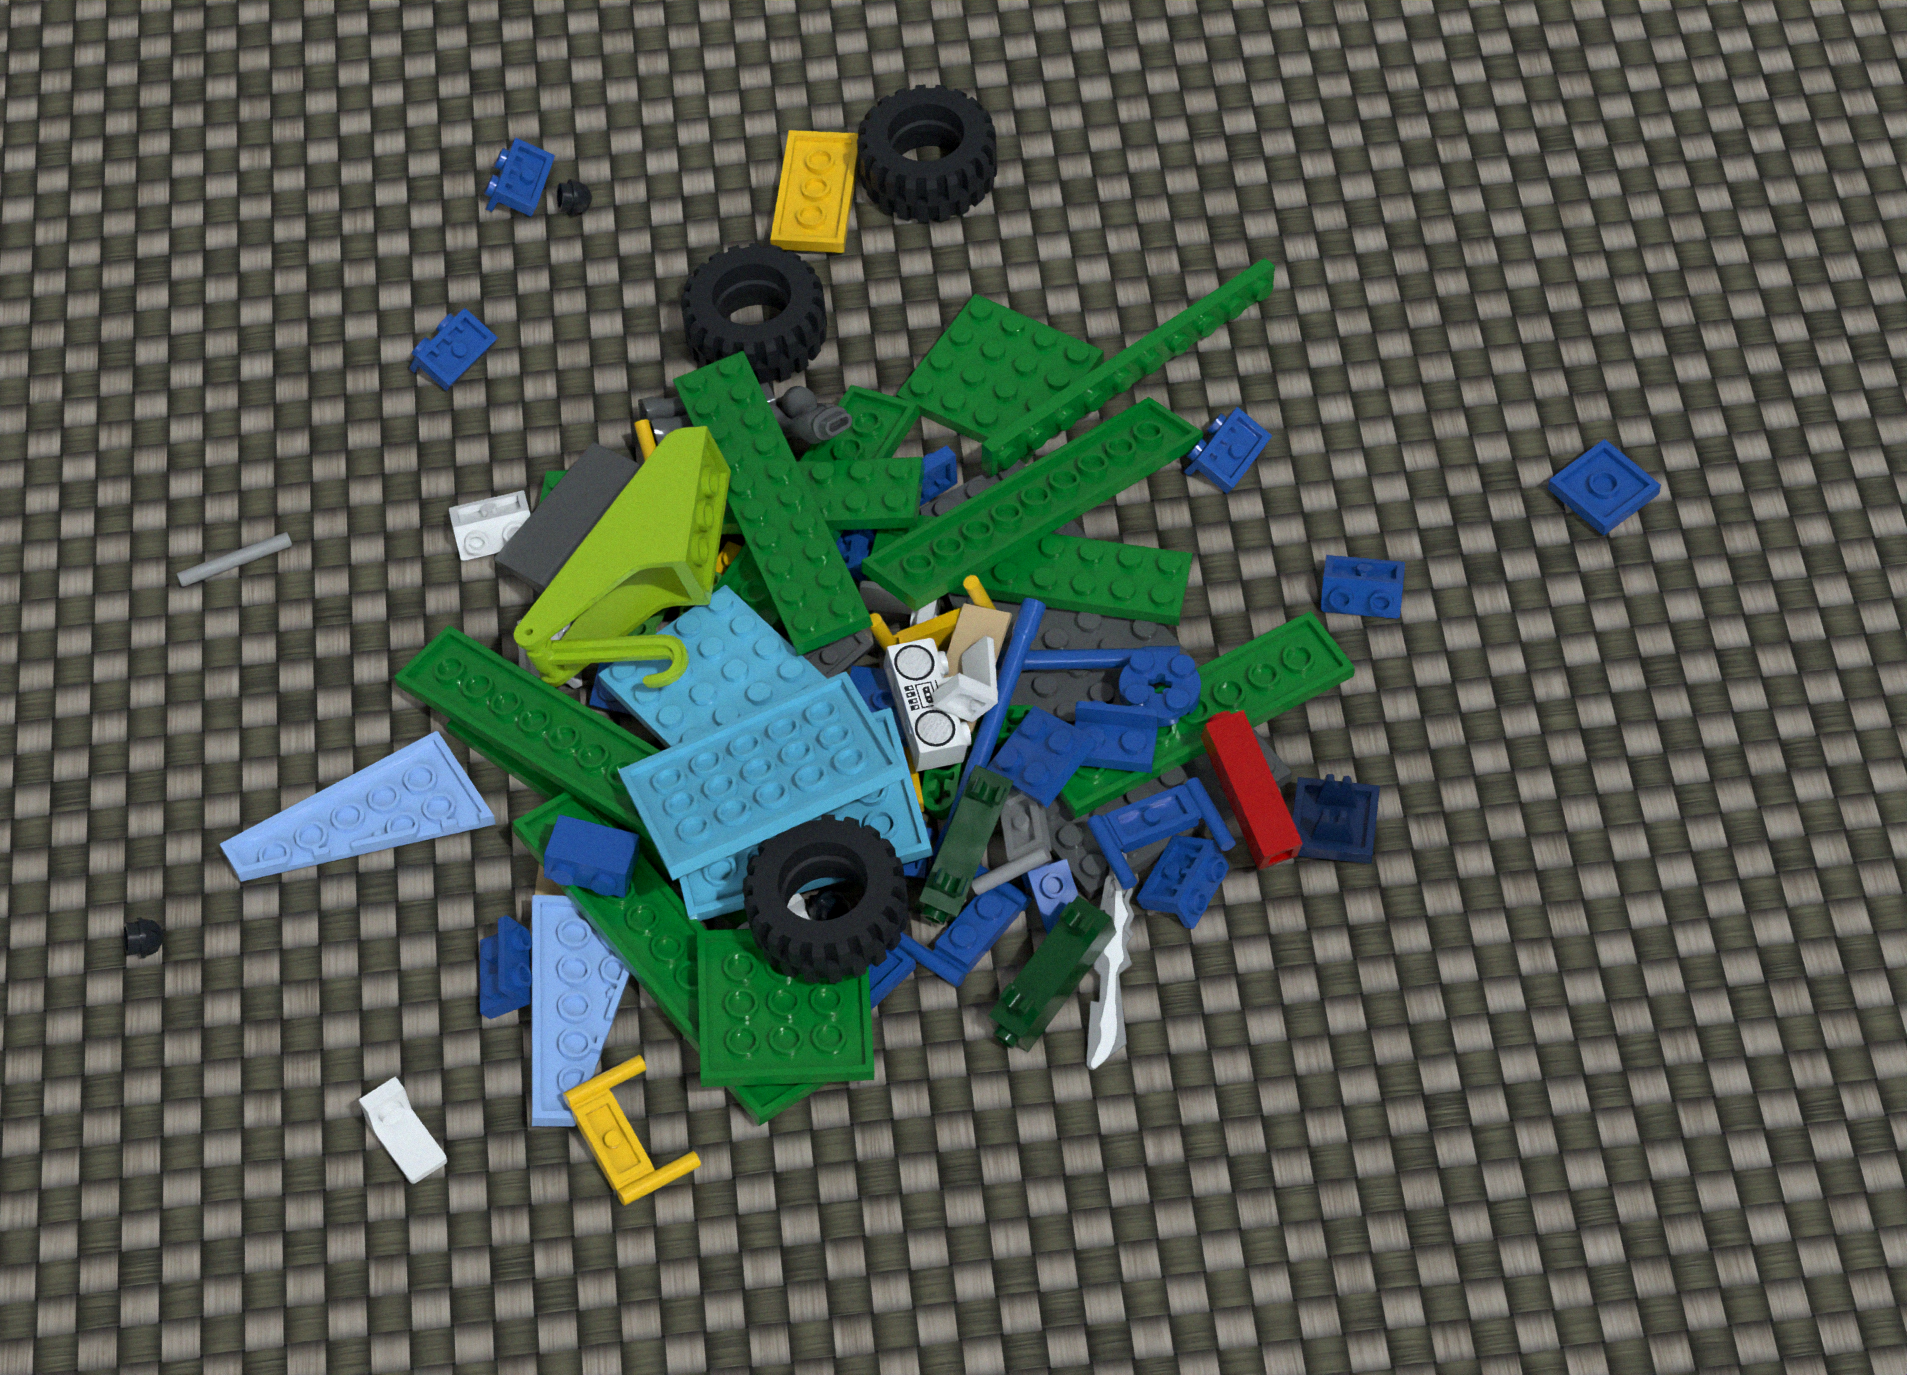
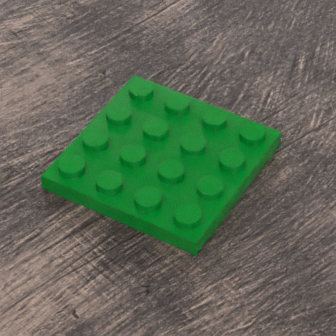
M975 293L897 392L896 397L918 403L921 416L979 443H983L1100 366L1104 361V351ZM1036 450L1030 451L1021 457L1020 460L1027 464Z
M750 929L697 931L701 1087L874 1080L869 965L866 967V974L854 978L853 974L842 976L843 982L830 983L829 978H820L819 983L806 982L804 974L799 973L796 978L782 973L781 964L772 966L764 958L763 950L757 949Z

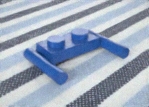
M1198 777L1189 779L1182 786L1173 787L1108 812L1104 816H1092L1087 821L1091 833L1124 890L1134 887L1137 879L1122 852L1126 854L1198 826L1199 819L1201 818L1205 821L1221 851H1228L1236 844Z
M979 864L973 879L990 872V870ZM1005 882L981 895H977L935 942L933 952L903 932H900L901 941L898 947L915 961L955 987H959L966 975L1009 928L1021 911H1025L1029 907L1032 897L1009 882Z

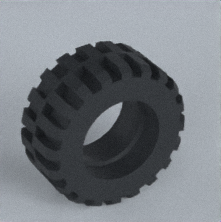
M926 84L916 85L915 89L907 90L906 87L896 90L894 96L890 97L887 95L877 102L878 107L873 106L865 115V120L860 123L857 148L861 183L872 202L879 204L880 208L890 215L895 212L899 219L910 221V218L918 219L919 223H929L930 219H939V222L950 220L951 215L957 214L961 216L967 213L971 205L976 207L994 185V178L997 176L995 126L992 125V118L988 111L984 108L982 109V104L973 97L967 99V94L958 89L949 91L943 85H936L935 88H926ZM924 146H937L953 151L943 158L932 161H917L902 156L910 150Z
M749 243V247L739 248V245L729 247L726 253L721 254L717 252L708 258L709 262L707 264L702 262L693 271L694 276H690L684 286V293L681 296V310L686 342L694 361L700 363V367L744 351L759 384L768 382L770 385V381L779 379L780 382L790 379L791 373L794 371L799 374L809 366L808 359L813 361L820 353L821 345L825 342L827 335L823 286L820 277L815 274V269L807 261H801V256L790 250L786 253L782 252L780 246L770 244L769 247H761L760 243ZM754 305L771 306L783 311L777 317L767 322L754 325L738 324L726 319L735 311Z
M821 815L822 820L804 822L777 834L774 840H764L758 846L759 856H752L746 867L748 875L743 879V902L754 943L757 949L763 950L764 958L772 966L781 964L782 973L796 978L799 973L804 974L806 982L819 983L820 978H829L830 983L843 982L842 976L853 974L854 978L867 973L866 967L873 964L875 967H878L887 959L886 949L890 951L895 950L901 941L900 932L906 929L909 903L901 859L896 857V851L891 842L885 838L881 839L880 831L871 825H865L864 828H861L857 819L845 817L843 821L835 819V815ZM820 878H844L856 883L865 891L863 898L854 909L832 920L817 921L798 916L787 907L792 896L801 887Z

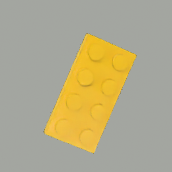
M789 130L770 238L771 245L780 246L782 250L845 252L859 161L857 148L858 133Z

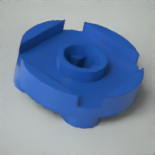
M1140 650L1131 656L1130 662L1121 672L1119 698L1122 705H1142L1158 710V727L1171 726L1178 723L1179 717L1186 715L1188 712L1189 715L1193 713L1200 701V675L1195 668L1194 660L1188 655H1180L1166 650ZM1164 683L1170 688H1164L1163 693L1158 694L1155 693V689L1151 685Z

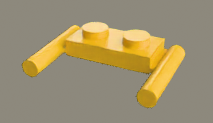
M975 575L966 577L963 585L974 602L973 605L996 610L978 577ZM962 607L901 630L896 635H892L878 613H872L870 617L873 626H870L869 629L885 653L888 646L927 638L934 639L937 651H948Z
M640 1055L563 1093L565 1103L573 1112L572 1117L612 1189H616L618 1198L624 1206L701 1167L699 1157L692 1151L655 1170L617 1100L610 1091V1088L647 1070L646 1064Z

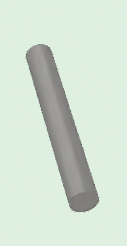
M284 532L178 572L177 576L181 586L185 587L292 546L288 533Z

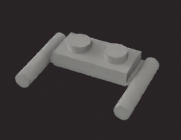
M1012 788L1000 813L1009 862L973 879L971 885L977 895H981L1051 860L1050 851H1052L1044 806Z

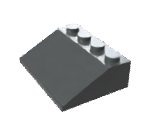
M593 442L495 556V562L539 594H542L642 465Z

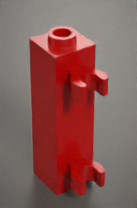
M1244 710L1233 714L1230 711H1223L1213 715L1204 726L1201 740L1258 869L1261 870L1297 857L1303 842Z

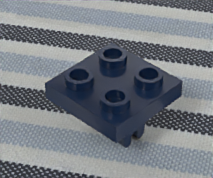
M1327 774L1325 779L1298 777L1292 820L1303 844L1297 856L1372 864L1380 786L1352 783L1350 776H1343L1342 781H1335L1333 774Z

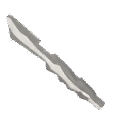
M1122 852L1124 858L1127 861V854ZM1111 867L1108 877L1105 879L1100 910L1112 917L1117 933L1094 963L1093 971L1099 974L1101 979L1099 1002H1090L1086 1062L1087 1068L1090 1070L1096 1069L1127 1044L1119 974L1132 965L1126 946L1134 934L1129 928L1134 919V913L1129 904L1133 889H1122Z

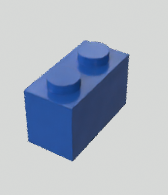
M559 815L544 854V878L551 879L560 885H576L591 889L604 896L615 895L625 898L639 858L640 835Z

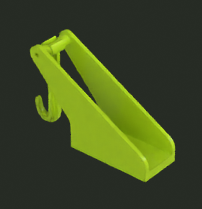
M707 426L676 429L664 437L516 626L514 639L519 647L529 650L526 651V655L537 671H539V676L544 682L553 687L561 686L590 663L671 660L672 665L665 672L646 675L643 678V683L647 688L668 686L677 681L686 671L689 663V652L683 642L677 637L665 634L627 635L663 608L707 605L711 603L731 470ZM576 619L561 640H551L552 636Z

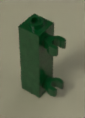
M975 765L970 772L914 905V908L922 911L921 917L938 925H944L945 921L952 924L958 917L1013 785V780L978 765Z
M1078 895L1073 902H1068L1059 914V921L1013 983L1009 982L999 995L1000 1000L988 1015L994 1029L993 1036L1010 1049L1017 1045L1026 1052L1030 1051L1117 933L1110 915Z

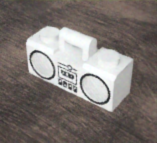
M931 638L888 646L883 666L916 772L963 762L967 746L971 745V733L967 722H960V719L963 718L934 707L933 692L954 677L944 678V675L949 673L945 652H938L934 639Z

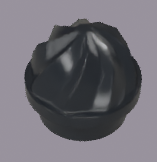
M569 179L567 183H559L556 195L558 211L567 212L569 216L585 212L592 201V195L588 187L575 179Z
M819 890L817 895L812 896L807 909L812 920L825 921L847 914L851 911V905L846 900L844 894L838 890Z
M135 917L134 922L123 924V940L127 956L137 955L141 959L158 952L164 939V933L155 921Z

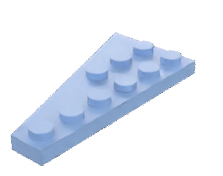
M435 731L220 843V846L231 867L242 882L495 825L496 821L493 813L439 732Z
M532 895V1126L575 1127L576 1123L572 1117L573 1112L565 1103L563 1093L593 1078L631 972L567 896Z

